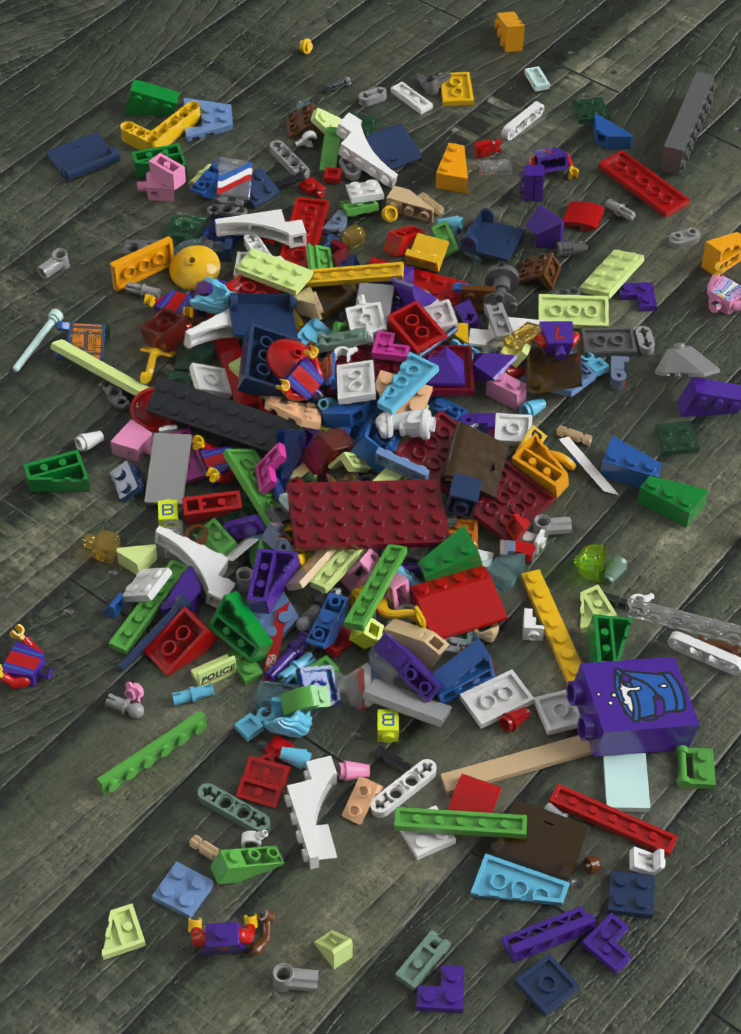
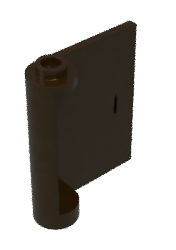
M348 283L344 286L311 287L313 292L316 291L323 308V313H320L322 317L321 322L357 298L355 290ZM299 315L305 325L312 319Z
M538 347L530 348L526 357V387L530 393L538 394L582 386L580 352L566 354L564 360L558 361L555 356L544 358L543 351Z
M457 424L442 472L441 482L450 488L454 473L481 479L480 493L495 499L509 445L468 424Z
M516 799L510 814L527 815L526 839L499 837L498 841L494 839L490 852L493 853L494 857L570 883L590 826Z

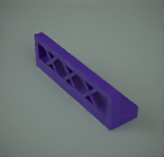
M581 906L501 937V942L513 964L591 933L595 928L596 920L592 913L587 915ZM580 914L581 918L570 921L572 917ZM554 924L560 925V926H558V927H555V928H553V929H550L551 925H554ZM533 932H538V933H540V934H537V935H535V936L530 937V934L533 933ZM513 940H518V941H519V942L514 943V944H512V945L509 944V942H510V941H513Z

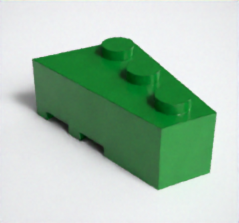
M133 79L124 114L171 116L175 112L179 92Z
M179 143L132 152V162L136 177L146 178V173L150 172L149 161L161 153L185 167V178L188 179L187 165Z
M78 449L23 464L30 492H90L89 479Z
M649 476L640 486L637 502L687 528L706 505L709 490Z
M465 525L418 562L425 582L483 565L480 553Z
M238 591L223 595L208 628L250 663L265 659L273 641Z
M593 614L587 628L590 663L620 661L633 618Z

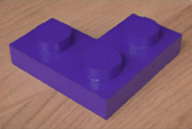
M652 282L624 283L618 289L619 300H637L639 312L656 311L657 303Z
M613 913L604 919L582 941L581 946L615 975L632 958L628 952L617 944L628 932L629 926Z
M441 965V987L418 986L417 1011L463 1013L464 966Z

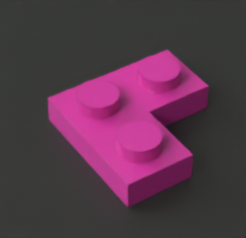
M377 331L371 358L405 362L410 352V346L394 344L395 333Z
M279 442L255 466L259 492L265 495L276 486L275 469L280 464H283L287 458L285 445Z

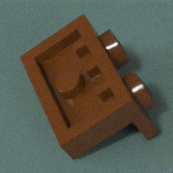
M461 285L460 303L470 299L476 313H485L483 310V300L488 294L496 292V287Z

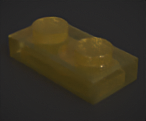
M527 321L503 340L504 346L514 350L522 348L525 343L541 332L540 325Z

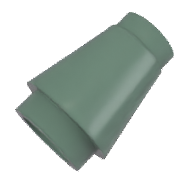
M619 555L610 558L602 580L612 585L627 569V561Z

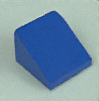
M120 592L112 599L102 612L103 615L112 619L117 617L125 606L123 593Z

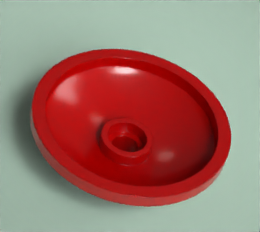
M280 339L273 342L268 348L266 361L272 373L279 379H284L300 359L308 358L304 354V350H311L299 341Z
M153 387L141 391L133 398L130 405V414L132 420L137 424H140L150 432L159 433V428L165 425L173 426V424L150 417L145 409L153 392Z

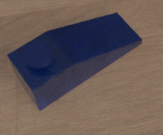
M276 429V444L279 442L285 445L287 456L285 462L275 469L276 478L280 479L282 486L287 485L303 453L304 445L306 444L305 430Z

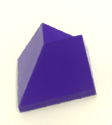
M539 205L525 227L536 234L535 248L555 249V243L562 241L564 221L542 205Z
M394 277L391 278L405 306L417 300L425 307L437 299V297L412 283Z
M447 346L434 356L428 357V361L439 366V372L428 381L429 386H465L464 361Z
M474 353V382L495 381L517 359V356Z

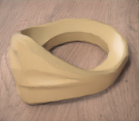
M495 623L490 625L492 628L486 631L479 632L476 629L473 630V633L476 637L492 643L498 634L499 625Z

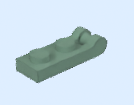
M365 327L329 335L324 333L317 335V348L321 353L334 351L337 347L341 346L349 348L367 344V331Z
M431 930L395 973V979L414 991L442 955L449 950L451 942L447 939H441L438 937V933ZM434 944L437 948L434 949L430 945Z

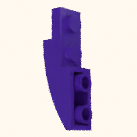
M384 633L373 647L383 659L399 672L398 676L426 702H430L441 688L438 680L410 649L396 641L389 633Z

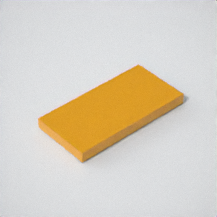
M168 236L111 262L113 289L118 292L124 289L128 282L137 283L169 268L174 257L172 239Z

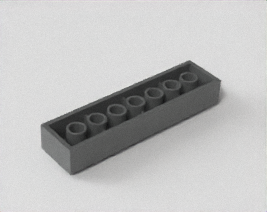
M696 71L664 145L660 172L679 176L681 170L685 169V160H689L690 151L694 147V141H697L698 132L701 131L702 123H704L710 104L712 105L714 95H712V92H714L716 87L714 75Z

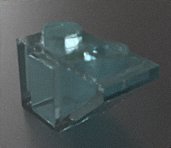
M520 553L497 557L492 561L486 570L490 574L496 589L505 593L509 587L514 586L517 576L523 573L526 568L525 554Z

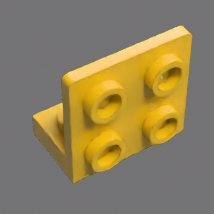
M418 233L412 249L406 250L405 258L407 264L439 272L449 246V241Z

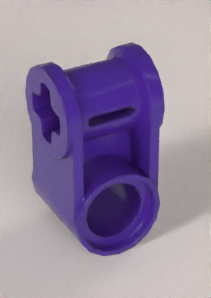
M470 299L454 307L460 320L463 323H468V332H470V328L481 329V321Z

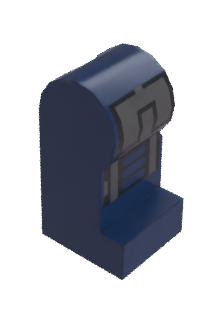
M226 239L225 242L203 241L202 246L213 250L218 256L219 261H232L233 239Z

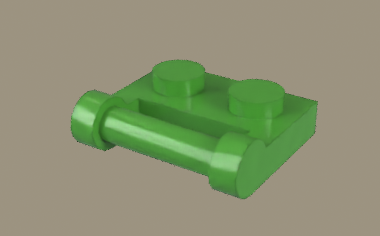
M685 745L676 746L675 755L678 758L679 775L677 777V786L680 788L715 789L713 749L687 748ZM686 758H691L692 778L687 776Z

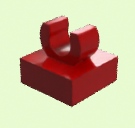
M519 513L511 516L504 527L513 540L518 541L523 537L531 523L527 518H522Z

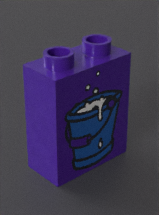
M675 657L581 663L574 681H568L566 696L570 706H577L580 714L577 722L579 737L582 741L589 742L593 757L672 751L678 745H685L689 748L700 726Z

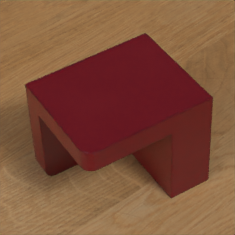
M336 239L331 242L333 267H339L348 259V246Z

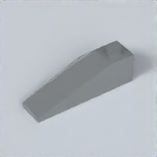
M684 343L674 344L673 348L667 349L655 370V374L660 376H669L670 373H675V376L688 375V377H705L720 372L716 365L692 346L684 345Z

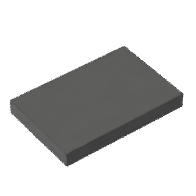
M633 327L581 328L580 330L585 358H588V353H593L594 357L637 356Z

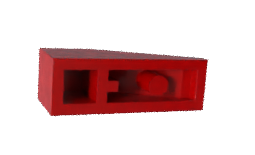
M412 225L388 231L383 251L395 258L405 255L406 250L412 248L417 234L425 235L426 231Z
M239 490L182 498L185 524L205 522L242 509Z

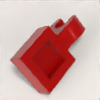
M312 177L298 184L299 190L309 196L315 194L319 199L326 196L322 192L326 187Z

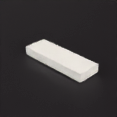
M404 82L391 87L390 92L418 113L423 114L433 108V104Z

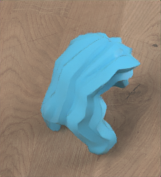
M205 277L204 281L211 283L213 286L212 293L209 296L196 295L194 299H190L189 303L197 310L216 315L228 309L229 293L237 292H231L224 284L212 277Z
M272 697L270 699L272 716L269 721H263L265 729L271 733L300 738L309 732L310 726L313 724L311 722L312 717L310 716L311 710L304 713L297 710L294 715L284 716L280 697Z

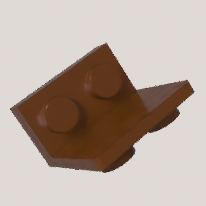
M312 102L286 117L287 132L290 139L309 128L316 132L319 137L325 135L311 122L313 111L317 109Z
M553 252L525 258L518 271L519 283L540 278L541 284L544 285L547 291L553 290L561 270V266Z

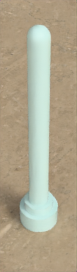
M52 309L50 311L47 323L13 366L14 372H18L53 325H56L58 321H62L64 316L59 310Z

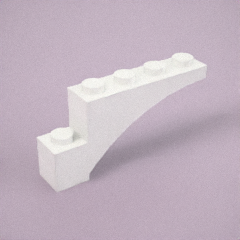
M348 113L338 123L336 135L344 139L338 154L384 185L392 188L395 185L398 174L388 168L373 152L364 136L361 127L362 120Z
M281 209L215 219L217 236L254 233L259 237L284 243L290 246V248L307 246L303 221L285 222Z
M229 308L209 320L188 329L185 333L184 345L189 349L207 341L233 337Z
M508 317L514 332V339L509 341L511 343L524 341V332H537L539 322L546 320ZM490 323L488 330L470 328L468 345L480 350L479 353L482 351L490 353L503 347L506 341L496 342Z
M161 526L155 531V543L169 550L186 565L194 568L198 581L206 595V604L217 608L223 595L235 591L236 583L228 578H223L228 568L229 558L225 557L222 553L208 549L204 545L195 543L187 537L180 536L168 528Z
M331 756L307 761V770L303 771L305 781L287 785V794L284 795L287 808L291 807L292 809L290 813L292 825H297L298 831H296L297 841L299 844L302 843L304 849H301L303 860L309 863L310 870L319 868V856L315 843V828L318 814L329 790L333 785H337V772Z

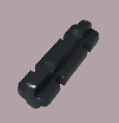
M346 76L330 82V84H324L322 86L323 92L327 94L344 88V86L347 87L351 85V79Z
M300 171L296 175L292 174L282 178L281 181L277 180L273 183L281 190L283 189L282 187L286 188L294 185L297 181H304L305 176Z
M379 745L376 748L375 756L381 760L384 759L383 761L394 769H399L400 773L405 774L412 768L410 763L407 761L403 762L404 759L390 750L387 751V748L383 745Z

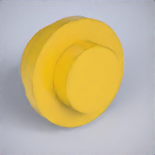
M306 38L300 41L299 49L304 54H309L313 45L311 40Z
M389 205L383 208L382 218L386 222H393L397 219L398 210L394 206Z

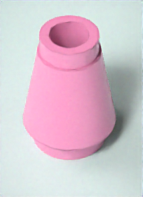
M346 760L338 764L339 780H344V782L356 780L359 776L364 778L370 776L369 764Z

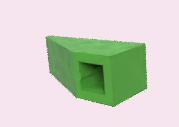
M277 846L220 850L210 867L219 885L238 883L284 865V861Z

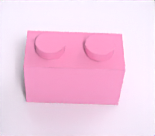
M161 153L149 161L150 176L171 189L176 190L186 182L185 167Z
M502 373L495 381H487L486 395L515 410L526 400V384L505 373Z

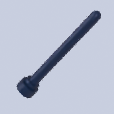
M179 594L173 604L174 607L119 663L118 669L120 671H124L184 606L189 608L192 605L185 596Z

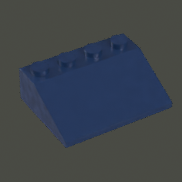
M251 323L243 338L237 391L252 396H284L281 390L276 389V385H279L281 380L270 370L266 361V353L270 345L277 340L292 339L302 343V339Z

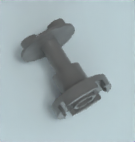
M504 264V267L494 265L486 272L485 284L486 286H495L496 292H492L484 298L483 310L484 305L490 304L492 306L502 302L509 317L516 312L518 306L515 297L509 293L514 292L518 288L519 273L510 265Z

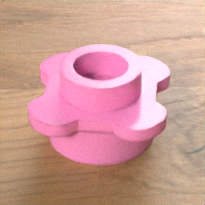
M127 682L125 684L126 691L124 692L126 698L134 701V703H141L140 698L144 696L142 686L138 683L132 684Z

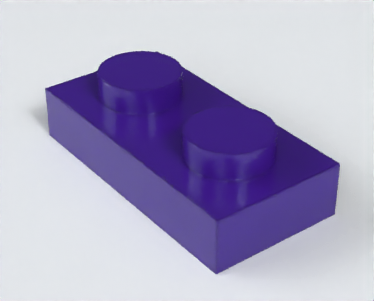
M257 514L227 521L224 525V529L234 540L263 534L267 528Z

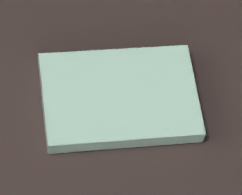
M646 753L603 756L606 805L622 812H650Z

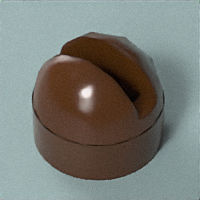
M594 855L585 857L583 859L585 871L589 875L600 871L602 864H599V861L601 859Z

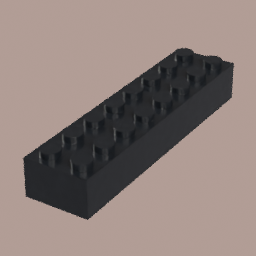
M160 376L145 409L150 417L182 428L189 427L191 431L244 449H255L257 453L265 456L279 442L285 445L287 456L285 463L288 461V454L300 430L299 425L294 421L286 420L282 417Z

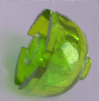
M598 543L589 544L580 550L579 555H575L574 566L578 567L580 576L586 581L602 582L605 572L603 567L607 560L606 545Z

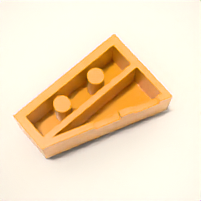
M515 12L497 13V17L494 20V27L497 29L501 47L503 46L505 52L523 51L525 25L522 24L521 20H517L518 16Z
M448 143L436 172V188L467 194L468 175L465 147L455 143Z
M735 232L706 241L701 267L715 275L716 262H719L717 269H722L725 264V271L741 261V234Z
M536 432L512 457V463L515 467L556 498L569 486L568 473L559 461L552 456L548 447L542 443Z

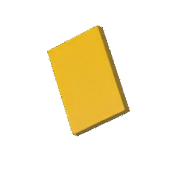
M469 72L450 73L451 78L441 84L440 88L443 106L474 105Z

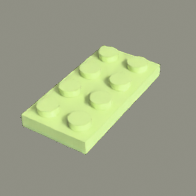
M253 248L235 267L236 274L293 294L294 296L301 291L313 276V271Z
M614 249L579 287L581 293L594 296H608V299H610L644 262V255Z
M539 294L538 320L573 321V328L578 329L609 328L608 296Z

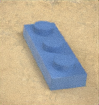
M380 447L375 452L376 464L411 480H429V470L426 467L410 462L407 458L397 456L390 450H384Z

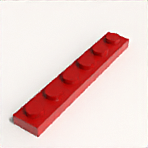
M560 784L556 786L549 799V803H552L556 808L650 850L663 849L664 856L666 857L670 856L678 839L677 835Z

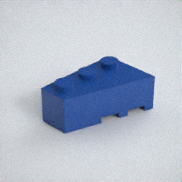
M612 436L602 461L600 473L604 478L640 488L649 476L659 478L662 463Z
M479 638L433 673L441 685V688L435 695L439 702L446 704L459 697L461 693L496 677L491 656Z

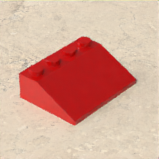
M484 565L410 587L411 604L419 607L426 619V629L434 631L442 639L508 620L494 582Z

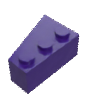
M692 377L677 400L681 417L738 413L741 409V385Z
M258 548L247 596L248 606L253 613H271L285 590L287 582L293 577L300 565L297 552Z

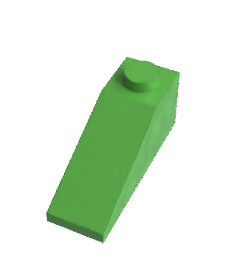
M327 127L319 172L325 173L326 167L337 168L340 157L338 152L343 142V139L336 135L337 127Z

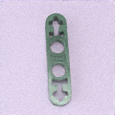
M205 783L199 787L198 799L201 804L248 831H270V819L266 814L213 784ZM209 792H211L212 796L207 795L206 797H204V793L208 794ZM222 801H229L231 803L228 808L219 806ZM247 811L249 815L246 818H239L237 813ZM262 822H264L265 826L260 825L259 827H257V823L261 824Z

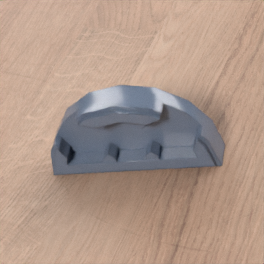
M338 209L323 227V233L331 234V232H341L347 226V215Z

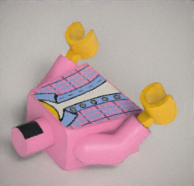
M716 262L715 275H712L707 288L709 310L713 313L721 311L725 314L741 310V285L723 275L719 277L720 274L725 272L726 268L724 264L722 269H717L719 262Z

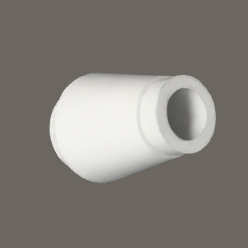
M101 431L79 434L75 438V445L79 451L86 452L104 441V436Z

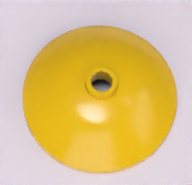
M201 245L189 246L180 250L172 258L169 267L170 276L179 288L194 291L197 282L203 281L205 277L217 279L220 273V261L216 253L208 247Z

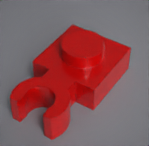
M488 139L475 142V158L491 156V152H501L502 149L498 146L502 145L501 140L495 139L491 142Z
M276 734L264 748L265 755H262L260 758L282 763L283 760L279 759L282 747L294 748V745Z

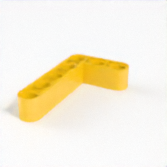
M196 101L188 102L152 131L131 121H125L120 125L122 141L139 150L170 145L186 132L185 128L192 127L201 120L200 104Z

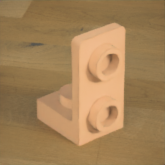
M359 776L342 816L361 825L375 794L382 792L384 786Z

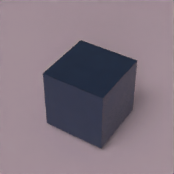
M454 473L445 513L473 519L482 480Z

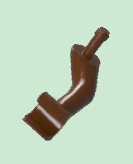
M702 634L698 635L700 641L741 658L740 646H731L720 640H704Z
M267 908L265 909V916L261 913L257 914V918L263 922L262 936L256 943L252 944V950L245 953L246 958L253 954L260 956L270 942L271 924L275 920V914Z

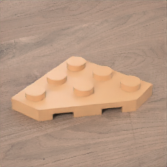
M380 370L375 383V390L379 397H381L387 386L391 385L395 374ZM425 384L395 413L426 408L433 387Z
M273 395L266 397L264 409L268 411L274 409L278 416L286 420H291L292 418L301 427L320 430L321 410L317 404L312 402L303 404L294 400H282L281 397Z

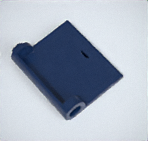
M401 123L365 136L373 152L391 170L423 159L417 146Z
M98 132L46 152L60 172L62 179L67 182L120 161V154L115 146L109 147Z
M483 208L479 211L461 239L460 246L466 252L508 262L526 230L494 222L495 216L493 211Z
M229 293L228 308L233 338H244V334L251 323L298 338L293 310L297 308V298H294L293 294Z

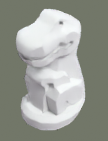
M426 408L404 413H394L393 415L382 412L376 419V427L379 429L380 436L383 439L387 437L392 438L394 430H399L401 436L408 434L411 438L421 437L423 440H429L431 432H435L436 419L431 417V411Z

